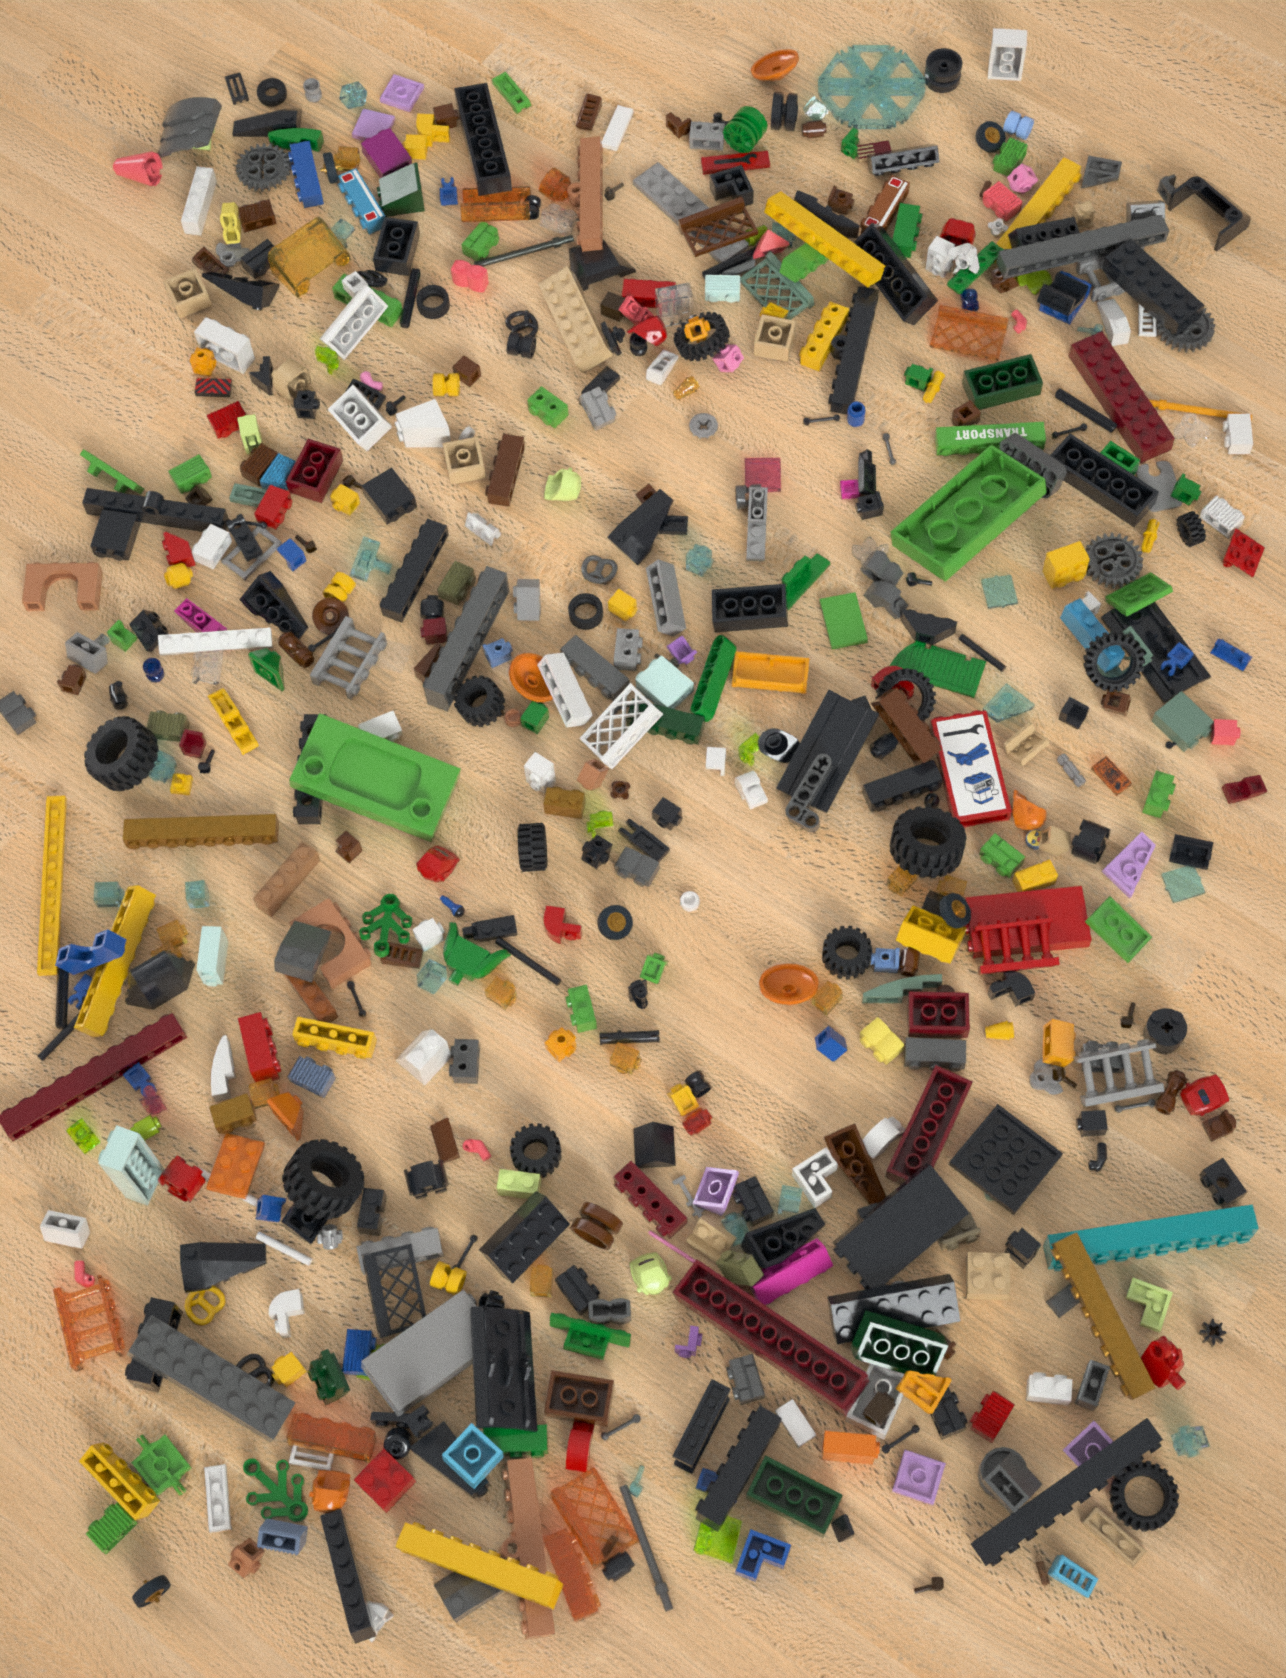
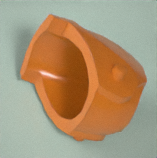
M1014 789L1012 815L1015 826L1022 830L1040 828L1046 822L1047 811L1027 801L1024 795Z
M319 1470L317 1477L313 1481L312 1491L309 1493V1496L312 1497L314 1510L329 1513L342 1508L347 1501L349 1493L350 1474L333 1470Z

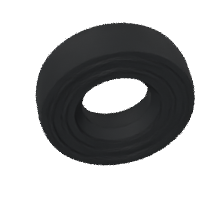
M277 78L263 80L257 87L259 101L263 105L270 107L280 105L287 97L285 84ZM274 88L278 90V93L274 96L266 95V91Z

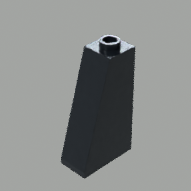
M444 1421L410 1447L418 1458L473 1499L476 1497L481 1498L489 1491L488 1487L491 1485L486 1478L473 1489L443 1461L442 1454L457 1439Z

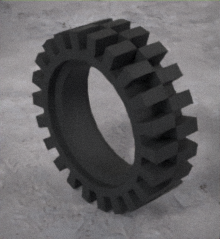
M704 312L700 313L699 319L704 317L705 321L708 320L710 328L716 330L711 337L697 344H688L690 338L687 339L684 332L687 323L682 322L680 324L681 327L676 329L677 332L674 333L675 337L673 339L682 358L684 357L685 360L689 359L690 361H694V359L700 361L702 357L703 360H706L707 355L713 357V352L719 353V347H725L724 343H728L730 332L724 318L720 314L717 315L716 312L712 314L707 312L706 315ZM697 325L695 327V330L697 332H700L701 327Z
M1110 631V634L1104 632L1102 637L1096 636V641L1089 643L1090 647L1086 648V655L1083 657L1085 661L1083 665L1087 676L1095 686L1100 687L1104 691L1108 689L1109 692H1114V690L1119 692L1122 691L1121 688H1130L1128 685L1131 683L1134 685L1136 683L1135 679H1140V672L1144 671L1143 664H1145V659L1143 658L1144 653L1140 645L1127 633L1125 635L1120 631L1118 633ZM1114 645L1125 647L1131 656V663L1127 671L1118 677L1112 678L1102 675L1097 667L1100 653L1107 647Z
M905 668L891 672L884 677L883 681H880V686L876 690L877 696L875 700L886 691L892 689L896 683L910 681L920 689L922 694L921 706L917 710V716L922 721L929 718L930 713L934 710L933 705L936 704V700H934L936 692H933L932 688L934 686L930 684V679L923 676L922 672Z
M1141 1461L1135 1466L1130 1463L1124 1467L1126 1472L1117 1479L1114 1478L1111 1483L1112 1486L1109 1494H1111L1110 1504L1112 1503L1113 1505L1112 1510L1114 1513H1117L1119 1520L1125 1522L1124 1525L1127 1527L1131 1526L1133 1530L1137 1531L1140 1529L1142 1532L1154 1531L1164 1526L1176 1513L1175 1511L1179 1505L1177 1503L1179 1499V1493H1177L1178 1486L1174 1484L1173 1476L1167 1474L1168 1470L1165 1468L1161 1469L1157 1463L1154 1465L1151 1464V1461ZM1145 1476L1159 1484L1163 1491L1164 1502L1158 1513L1151 1516H1142L1129 1508L1124 1495L1126 1485L1131 1479Z

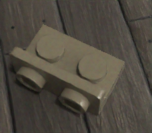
M969 1212L967 1216L937 1241L941 1251L944 1249L951 1251L958 1248L960 1243L966 1242L969 1244L978 1240L981 1230L977 1228L972 1214Z

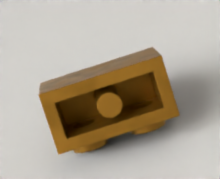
M547 787L543 804L545 814L582 819L586 803L585 793L576 789L570 791L563 790L560 787Z
M247 1093L209 1106L215 1128L219 1134L231 1133L238 1127H248L257 1121L251 1099Z

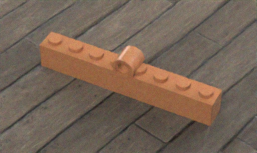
M600 136L580 138V146H577L578 156H580V158H577L578 168L580 169L577 171V177L580 183H572L567 188L570 204L573 207H580L577 209V217L580 219V221H577V230L580 232V234H577V243L581 245L582 252L603 250V146Z
M532 1458L507 1460L503 1467H501V1478L505 1480L506 1484L504 1500L508 1502L509 1510L506 1511L507 1523H511L512 1532H509V1538L499 1546L498 1553L501 1554L500 1558L507 1560L508 1557L520 1561L519 1565L523 1567L529 1564L537 1567L539 1573L546 1574L547 1568ZM507 1546H511L514 1549V1554L508 1552ZM522 1597L518 1598V1610L522 1612L523 1621L520 1622L521 1633L525 1634V1640L554 1635L552 1609Z

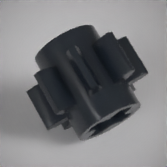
M490 1290L489 1294L484 1293L479 1299V1306L504 1308L505 1305L503 1296L493 1290Z
M1214 1319L1210 1321L1209 1325L1203 1322L1202 1327L1205 1330H1200L1198 1333L1203 1335L1202 1343L1208 1342L1211 1347L1215 1345L1216 1341L1221 1344L1223 1339L1220 1336H1224L1227 1333L1222 1331L1221 1326L1223 1323L1217 1324L1214 1322ZM1214 1330L1216 1333L1211 1336L1209 1332Z

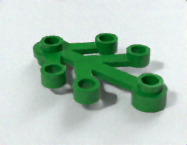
M394 894L384 895L380 902L381 905L369 912H364L362 915L363 923L369 925L359 930V936L362 940L370 939L371 933L381 928L380 939L374 943V953L380 958L386 957L389 954L390 950L387 940L390 928L398 935L400 943L406 944L410 941L409 932L403 930L401 926L403 928H410L413 924L412 917L406 915L399 907L400 901ZM384 912V916L374 922V917ZM392 913L401 919V926L392 918Z
M250 1458L243 1464L244 1472L250 1477H256L272 1493L257 1494L250 1492L246 1496V1502L251 1506H256L258 1503L281 1501L286 1507L272 1509L266 1506L261 1510L262 1518L266 1520V1518L273 1519L274 1517L288 1516L293 1522L303 1521L308 1515V1506L302 1501L304 1477L301 1474H294L292 1476L291 1483L294 1486L292 1500L287 1495L289 1463L283 1459L276 1463L278 1471L277 1486L261 1470V1464L256 1459ZM281 1463H286L284 1470L279 1469ZM256 1465L257 1467L254 1472H250L249 1470L250 1466ZM300 1477L301 1483L295 1484V1478ZM255 1495L256 1501L251 1503L249 1498ZM296 1508H301L302 1510L299 1515L294 1514ZM266 1510H271L269 1517L264 1516Z

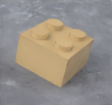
M196 268L163 281L167 294L180 319L212 306Z
M762 315L754 341V356L788 362L796 334V321Z
M478 436L442 443L451 485L486 478Z
M968 1252L966 1256V1299L1008 1300L1010 1296V1253Z

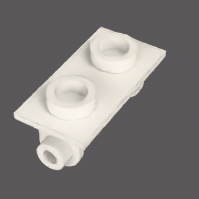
M468 512L465 527L492 546L494 538L498 539L500 537V530L492 524L486 525L487 521L478 513L471 514Z

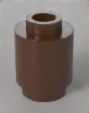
M822 120L802 123V136L807 137V139L824 137V133H827L826 123H823Z
M905 947V949L901 950L898 968L900 975L914 977L915 973L918 972L920 952L917 949Z

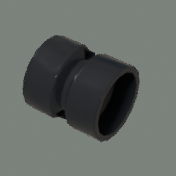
M511 332L507 341V354L514 356L521 354L523 358L532 359L536 349V336L525 335L523 337L521 333Z

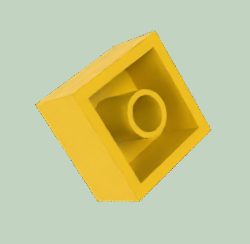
M1081 541L1046 553L1042 572L1051 589L1056 587L1062 588L1067 583L1078 582L1085 577L1090 558Z

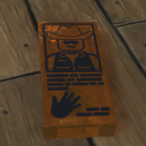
M1107 756L1091 768L1116 796L1132 784Z

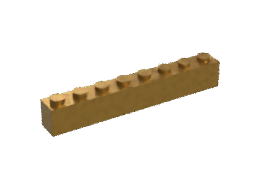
M276 814L124 819L123 842L130 849H139L140 847L156 849L161 846L176 848L178 846L196 847L197 845L213 847L221 844L233 846L235 844L253 845L254 843L270 845L278 843L279 821Z
M1073 1233L1051 1244L1053 1247L1051 1253L1056 1261H1060L1063 1267L1060 1269L1065 1280L1069 1279L1072 1288H1070L1071 1293L1076 1300L1079 1299L1082 1305L1080 1307L1081 1313L1085 1319H1089L1092 1325L1090 1330L1095 1339H1099L1102 1345L1100 1350L1103 1356L1109 1358L1112 1364L1109 1366L1115 1378H1119L1122 1384L1119 1387L1124 1397L1128 1396L1129 1399L1133 1400L1156 1389L1078 1234Z

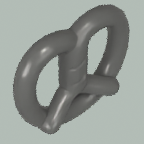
M597 555L586 557L581 566L584 579L592 583L604 585L615 577L618 570L615 561L602 559ZM590 561H597L595 571L588 573V563ZM605 564H609L612 566V571L604 578L601 574Z

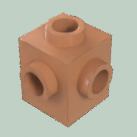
M249 1537L232 1550L230 1554L232 1558L228 1566L244 1579L250 1573L255 1574L261 1567L260 1561L265 1550L261 1547L258 1548L257 1543Z

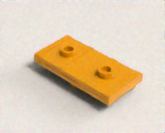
M736 651L732 687L806 694L810 658Z

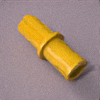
M935 371L933 378L927 384V389L922 398L925 403H932L936 393L940 391V385L945 378L943 372Z
M1156 519L1148 520L1147 529L1143 533L1144 539L1141 546L1143 553H1150L1154 541L1157 540V530L1160 522H1157Z

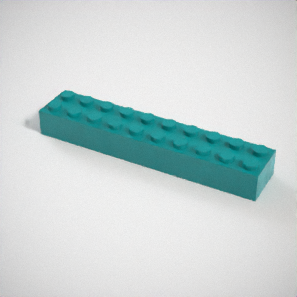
M1252 1204L1047 1235L1043 1248L1048 1269L1061 1271L1060 1269L1063 1267L1059 1260L1056 1261L1051 1253V1249H1053L1051 1244L1073 1233H1077L1092 1263L1103 1265L1109 1260L1123 1262L1128 1260L1127 1258L1129 1257L1143 1259L1148 1257L1149 1254L1163 1256L1167 1255L1169 1251L1183 1253L1189 1251V1248H1197V1250L1207 1249L1209 1245L1217 1244V1247H1224L1229 1245V1242L1237 1241V1244H1244L1250 1241L1249 1239L1254 1236L1259 1227Z

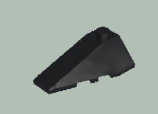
M797 190L794 201L844 237L858 238V224L842 214H835L828 205L826 207L822 206L814 196Z
M211 271L202 273L203 278L242 303L252 306V309L255 310L269 307L280 285L259 279L258 281H248L247 277H234L232 279V275Z
M271 571L258 575L239 599L252 614L261 616L267 623L274 624L284 633L292 632L298 639L309 628L284 585Z
M816 1208L747 1232L741 1243V1248L745 1254L753 1255L757 1264L765 1269L786 1260L825 1226V1223Z

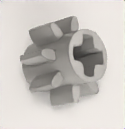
M333 1224L324 1225L317 1234L318 1244H323V1248L327 1250L337 1248L338 1244H341V1240H343L342 1230H337V1226Z

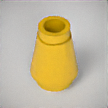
M1007 1020L985 1026L986 1038L1003 1040L1014 1038L1013 1022H1008Z

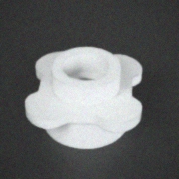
M1001 218L988 223V228L991 229V234L994 236H1001L1008 229V226L1003 223Z

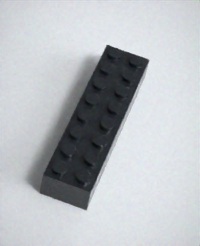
M487 83L454 88L456 106L478 196L512 191L511 174Z

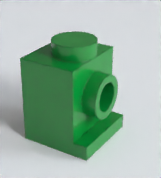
M912 364L911 367L908 366L904 373L906 377L905 384L925 392L927 384L932 379L933 368L927 370L915 364Z
M1182 473L1176 481L1170 496L1190 506L1193 500L1197 501L1202 491L1199 489L1201 485L1185 478L1186 474Z

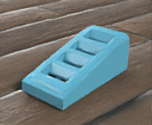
M1057 1555L1048 1571L1049 1576L1086 1598L1090 1597L1098 1581L1097 1577L1064 1555ZM1064 1564V1567H1063L1061 1573H1059V1570L1061 1569L1062 1565ZM1069 1569H1072L1069 1578H1066ZM1079 1573V1574H1080V1577H1079L1078 1581H1077L1076 1584H1075V1583H1074V1580H1075L1077 1574ZM1085 1578H1087V1579H1089V1580H1088L1086 1586H1085L1084 1589H1083V1588H1081V1586H1082V1584H1083Z

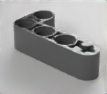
M1013 433L1001 441V451L1045 478L1046 494L1042 498H1049L1060 489L1067 473L1062 463L1017 433Z
M819 754L815 758L785 809L788 820L808 832H815L820 827L818 815L809 808L832 771V760L827 754ZM826 761V762H827V766H826V765H823L822 768H821L820 762H821V763H824V762ZM810 778H819L816 784L809 783ZM802 793L809 794L807 800L799 799ZM797 809L800 813L798 816L793 817L790 815L791 810ZM813 818L816 820V823L813 826H809L806 824L808 819Z

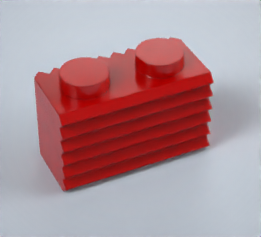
M236 401L233 404L220 408V410L207 414V418L217 439L221 437L226 438L232 432L240 430L238 417H243L246 413L240 402Z
M994 1390L991 1395L986 1393L980 1403L983 1406L980 1413L975 1411L969 1421L972 1423L970 1430L990 1443H993L1015 1406L1013 1402Z

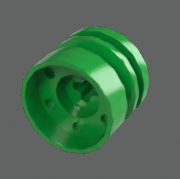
M743 106L724 127V139L737 152L748 153L766 133L768 128L767 121L759 110L754 107Z

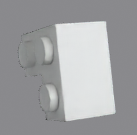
M827 1147L792 1168L793 1178L814 1208L832 1198V1190L824 1178L837 1171L838 1164L831 1156Z

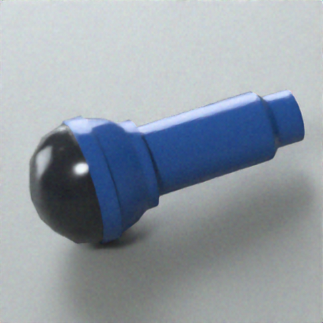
M444 895L440 897L442 903L451 910L454 917L459 918L464 915L465 909L462 905L455 904Z

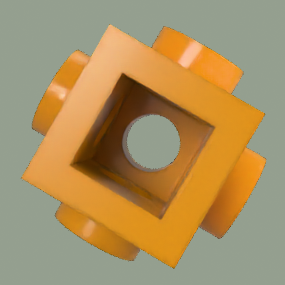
M698 316L688 319L689 323L685 325L686 328L684 329L687 339L690 338L691 342L696 341L697 343L706 340V336L710 334L709 331L711 330L708 320L705 321L704 317L699 319ZM697 325L701 327L700 332H697L695 330V327Z
M196 347L195 352L190 356L193 372L211 377L217 364L213 351L207 348Z
M561 1027L558 1031L554 1030L548 1036V1040L544 1042L545 1049L560 1062L566 1056L569 1057L575 1052L576 1037L570 1030L566 1031Z

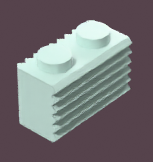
M705 275V301L739 302L740 275Z

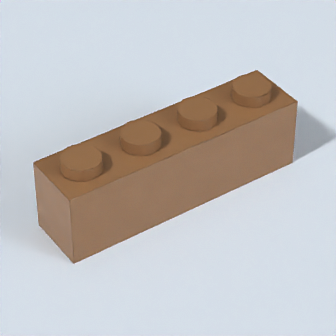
M302 841L254 896L253 900L256 907L272 918L320 862L317 851Z

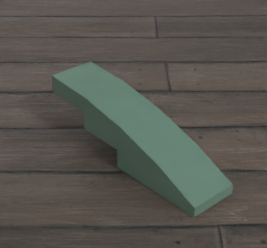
M942 974L914 976L880 985L863 993L862 1004L902 1003L903 996H908L909 991L922 992L923 988H938L941 986Z

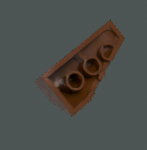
M854 1123L826 1135L824 1139L831 1156L869 1205L878 1204L886 1198V1194L856 1124Z

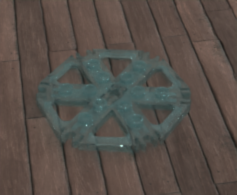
M852 45V47L848 46V53H845L843 50H840V54L836 53L819 77L818 86L823 87H818V93L837 122L840 119L841 124L849 121L848 127L851 128L853 126L855 129H892V127L896 128V121H899L901 124H904V120L907 122L925 96L926 87H924L925 77L906 52L903 55V50L895 53V47H891V45ZM862 52H880L883 54L872 71L861 58L860 54ZM838 63H842L853 78H833L830 74ZM900 63H905L913 74L911 78L889 77ZM831 96H854L845 108H839L831 98ZM890 96L914 97L906 108H899ZM873 103L883 118L863 119L861 117L869 105Z

